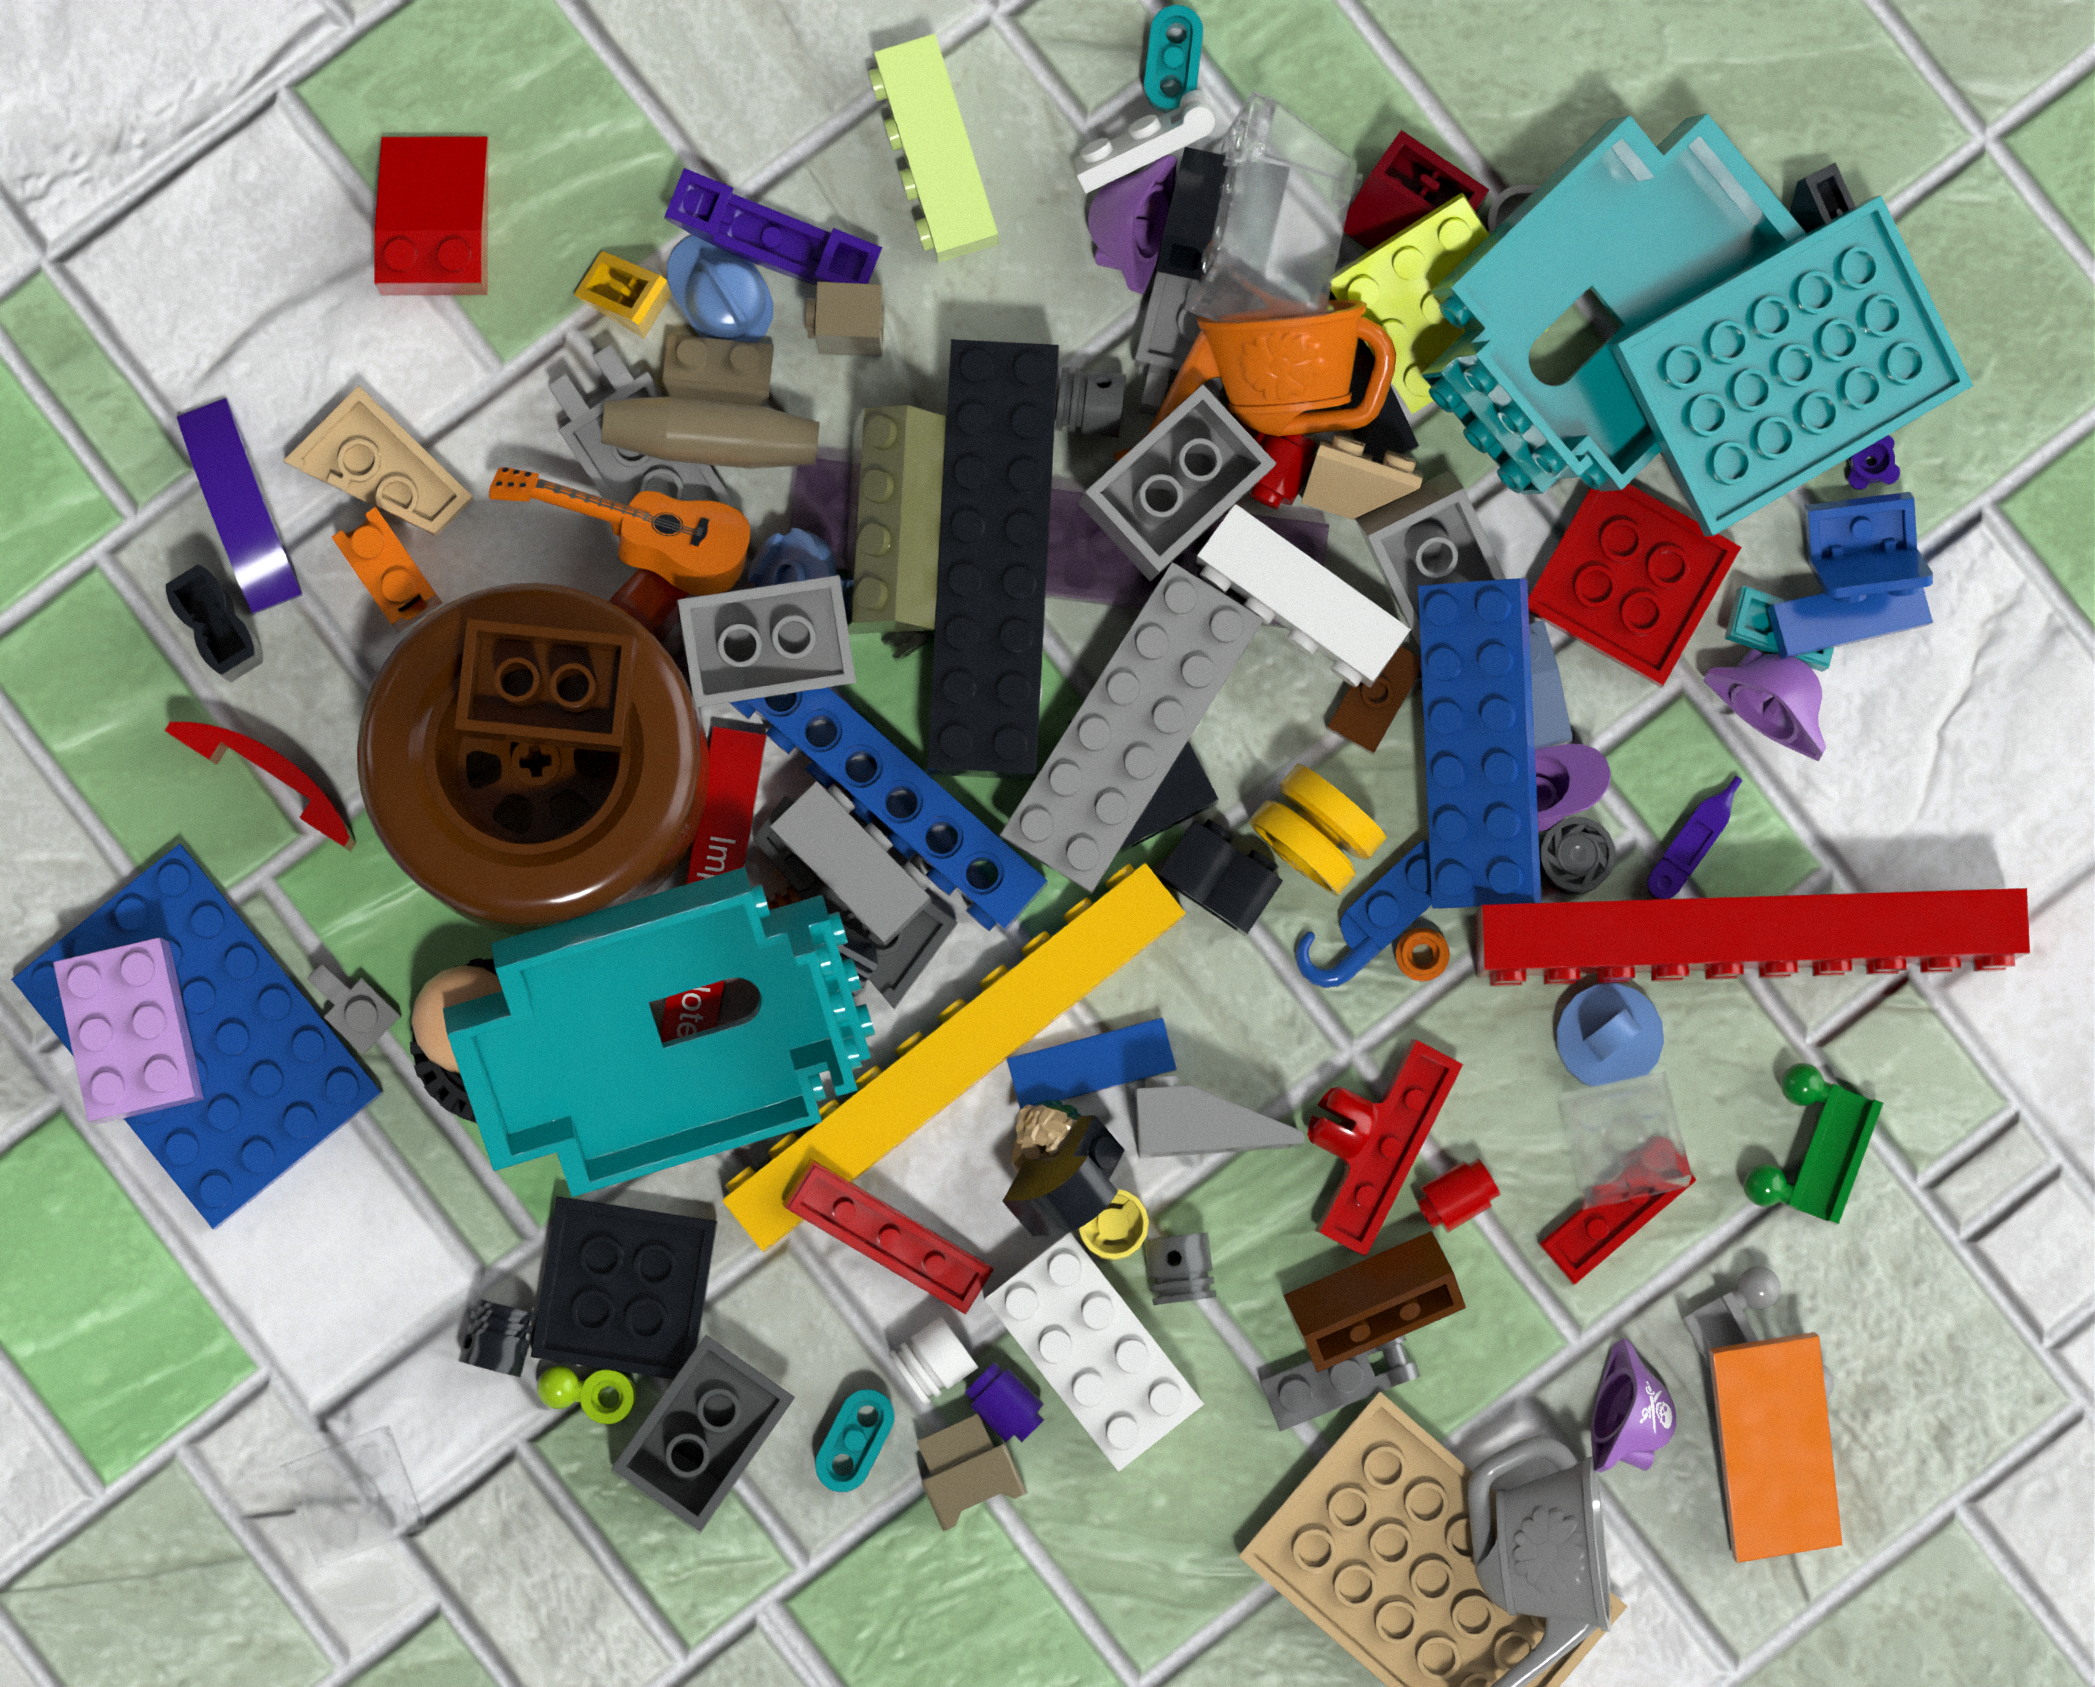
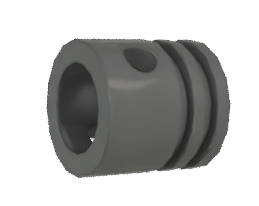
M1062 367L1055 430L1062 431V426H1068V432L1075 433L1076 428H1082V434L1119 438L1126 374L1089 370V374L1084 375L1082 374L1083 369L1076 368L1075 373H1069V367Z
M1208 1232L1144 1241L1149 1279L1155 1278V1284L1150 1285L1151 1292H1157V1298L1152 1299L1153 1305L1216 1297V1290L1210 1291L1209 1285L1215 1284L1214 1277H1208V1271L1213 1270ZM1178 1252L1182 1256V1261L1180 1264H1178L1176 1260V1255Z

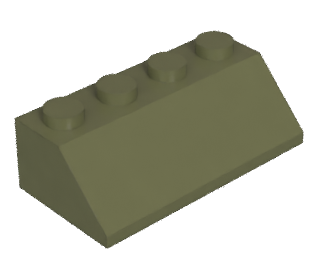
M910 405L864 408L854 421L844 607L849 634L935 630L946 416Z

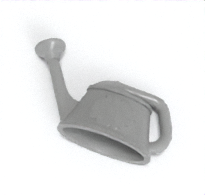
M1534 1436L1518 1441L1485 1459L1475 1468L1468 1486L1474 1571L1487 1597L1496 1606L1508 1612L1509 1616L1524 1614L1546 1619L1545 1633L1541 1641L1530 1653L1490 1687H1524L1591 1635L1598 1627H1600L1601 1631L1610 1632L1611 1601L1609 1572L1597 1473L1594 1471L1592 1456L1584 1458L1583 1463H1579L1578 1459L1566 1445L1547 1437ZM1541 1458L1552 1462L1559 1470L1558 1472L1507 1491L1505 1489L1496 1491L1498 1537L1494 1544L1489 1497L1492 1482L1497 1477L1529 1460Z

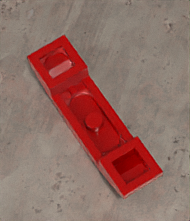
M169 722L164 731L215 765L219 763L228 748L232 749L310 800L299 817L301 820L350 852L355 846L356 841L347 822L329 796L301 769L278 752L243 734L209 724Z

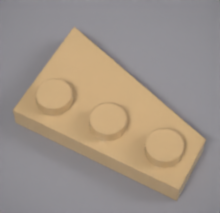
M359 385L283 460L286 465L436 537L474 500L473 496Z

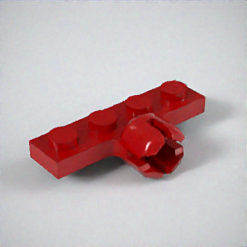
M1412 1039L1383 1097L1378 1102H1371L1344 1087L1330 1088L1321 1098L1317 1106L1341 1118L1342 1121L1338 1125L1324 1117L1318 1118L1312 1115L1307 1136L1312 1144L1341 1158L1345 1164V1169L1315 1229L1317 1233L1361 1256H1367L1463 1066L1462 1063L1419 1040Z

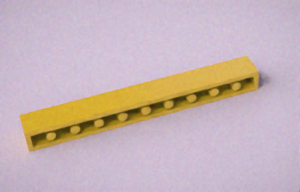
M1130 863L1120 869L1105 882V885L1110 890L1094 904L1088 897L1076 904L1063 916L1068 925L1053 937L1046 930L1036 936L1021 949L1026 958L1010 971L1004 964L992 971L979 983L984 992L969 1004H966L962 997L952 1003L936 1017L942 1025L926 1038L920 1031L908 1038L894 1050L900 1059L885 1071H882L878 1065H875L855 1081L858 1089L857 1093L840 1105L834 1098L819 1109L822 1122L814 1124L815 1126L799 1139L793 1132L788 1134L767 1152L773 1159L757 1173L751 1166L747 1167L725 1185L730 1194L722 1200L762 1252L765 1253L805 1221L785 1209L782 1203L810 1158L853 1183L1185 917V911L1146 863L1137 870Z

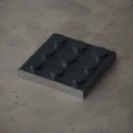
M557 1196L531 1357L675 1379L699 1345L718 1221Z

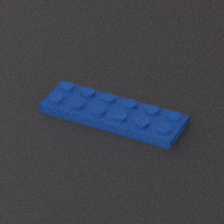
M1514 578L1418 585L1432 909L1481 907V905L1541 903L1527 579Z

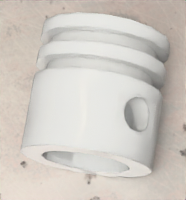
M942 1316L911 1337L913 1343L909 1346L906 1342L899 1345L902 1351L898 1354L895 1350L888 1353L925 1406L931 1402L929 1396L934 1394L937 1398L942 1394L939 1390L940 1388L945 1386L947 1390L979 1368Z

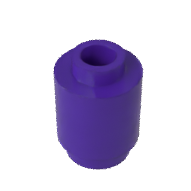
M995 1362L964 1392L973 1401L970 1407L1006 1443L1013 1436L1022 1443L1045 1420L1037 1412L1044 1403L1009 1368L1003 1371Z

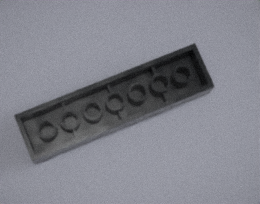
M951 339L927 767L929 775L1018 780L1036 779L1059 345Z

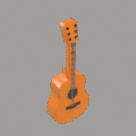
M507 467L498 468L489 487L488 497L492 500L530 502V499L533 498L609 522L613 534L619 537L618 557L622 562L632 567L651 570L662 576L673 586L693 595L706 596L725 593L735 585L745 566L750 539V525L740 511L724 503L708 500H677L656 491H642L632 499L629 505H625L541 479L538 473Z

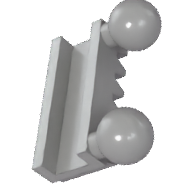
M1762 1266L1747 1269L1740 1276L1736 1289L1723 1294L1682 1317L1686 1330L1691 1334L1696 1348L1702 1354L1705 1364L1710 1371L1709 1349L1759 1341L1742 1310L1746 1307L1756 1310L1766 1309L1777 1301L1781 1285L1777 1275L1772 1270ZM1823 1365L1827 1400L1834 1389V1378L1830 1370Z

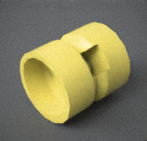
M1117 1189L1118 1192L1111 1203L1096 1218L1078 1229L1081 1242L1090 1253L1101 1259L1116 1261L1129 1257L1141 1247L1148 1233L1149 1220L1145 1207L1136 1196Z

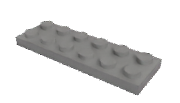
M1172 562L1008 821L1000 837L1092 894L1264 619Z

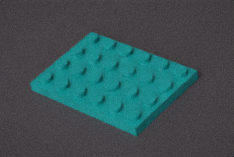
M1881 195L1871 197L1610 345L1704 536L1716 535L1974 386Z

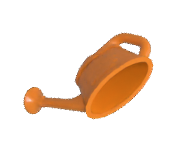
M1357 300L1282 302L1239 307L1201 315L1196 318V322L1202 330L1196 337L1146 436L1191 396L1199 386L1213 378H1221L1229 400L1227 404L1229 412L1233 413L1247 427L1260 433L1279 437L1345 431L1364 427L1379 415L1384 406L1396 365L1397 354L1393 341L1382 326L1362 317L1366 312L1367 303ZM1358 338L1368 342L1374 351L1375 362L1362 402L1357 407L1351 409L1302 413L1306 410L1334 407L1351 402L1352 393L1349 390ZM1132 448L1115 452L1113 455L1115 461L1118 462Z

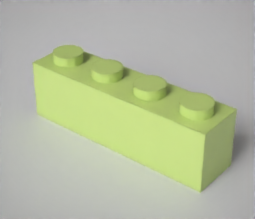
M935 33L874 52L876 68L869 70L868 75L876 101L887 99L892 118L883 122L892 151L902 149L908 168L899 171L908 201L918 199L924 218L916 220L915 224L923 250L934 249L937 262L940 263L999 245L998 231Z

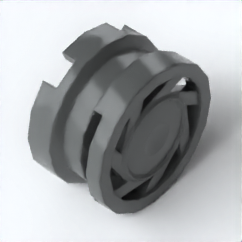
M1570 817L1558 822L1546 833L1539 846L1541 875L1553 889L1567 893V895H1582L1596 889L1610 875L1615 864V845L1610 833L1600 823L1586 817Z

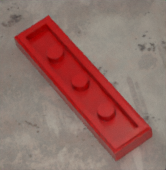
M810 1158L782 1203L785 1209L965 1315L994 1271V1268L987 1262Z

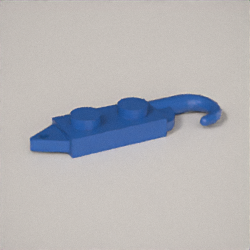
M1423 839L1344 912L1340 919V930L1344 941L1351 950L1332 968L1320 969L1310 960L1309 949L1315 939V934L1307 932L1302 937L1295 954L1297 967L1305 979L1313 985L1323 988L1338 987L1348 982L1432 905L1429 842Z

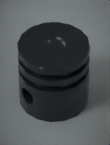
M475 1298L473 1304L477 1305L478 1309L477 1312L471 1311L470 1318L475 1319L474 1324L467 1325L458 1361L499 1373L521 1377L531 1341L526 1339L527 1333L533 1334L534 1327L529 1326L530 1320L536 1321L538 1314Z

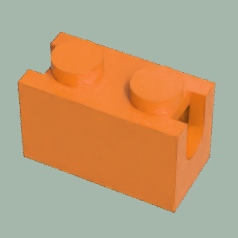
M374 507L365 513L367 520L358 528L349 533L341 530L331 538L391 625L400 633L443 602L382 514ZM421 595V599L404 611H398L408 602Z

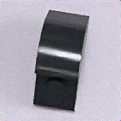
M1096 1115L1079 1116L1057 1158L1025 1160L1002 1202L1032 1236L1061 1235L1072 1232L1096 1218L1116 1196L1118 1190L1109 1179L1125 1150Z

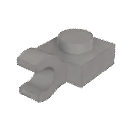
M321 964L307 978L315 988L335 1005L324 1018L362 1055H365L402 1017L362 978L350 989L325 964Z

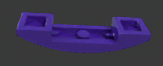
M686 168L683 169L664 216V219L740 258L817 286V282L869 283L883 247L835 228L830 233L733 194V187Z
M224 398L177 416V421L203 495L251 613L254 615L303 596L246 453V446L228 399Z

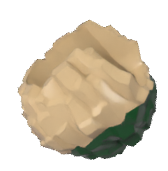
M1057 1100L1039 1101L1032 1106L1029 1104L1024 1106L1016 1115L1017 1139L1012 1142L1013 1151L1010 1164L1016 1170H1020L1024 1161L1028 1159L1057 1158L1079 1116L1082 1115L1072 1105L1066 1104L1063 1106L1062 1102Z

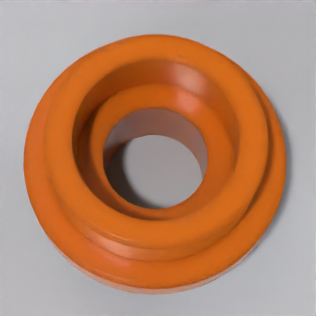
M1416 928L1407 932L1400 939L1396 947L1395 956L1399 969L1406 977L1415 981L1425 982L1433 980L1443 973L1448 965L1450 952L1446 940L1437 931L1430 928ZM1418 945L1427 946L1432 952L1431 962L1426 965L1417 964L1412 957L1413 949Z

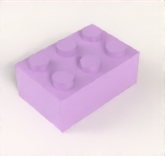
M155 938L53 962L88 1122L102 1124L204 1100L170 942L162 938Z

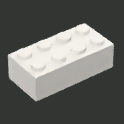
M1070 1232L984 1299L1118 1472L1204 1405Z

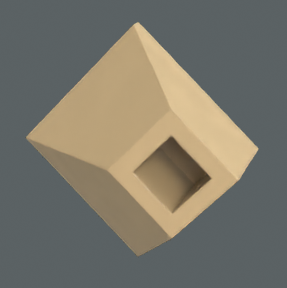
M1335 433L1332 442L1322 439L1301 503L1353 520L1420 489L1424 472L1415 469L1416 459L1386 450L1382 463L1374 462L1372 458L1375 456L1363 453L1366 443Z

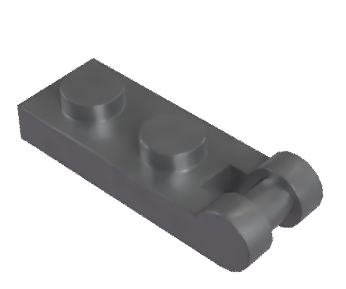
M1405 1335L1318 1373L1312 1362L1308 1361L1260 1380L1279 1431L1421 1376L1416 1362H1409L1402 1344V1342L1407 1341ZM1382 1351L1389 1371L1375 1376L1367 1356Z

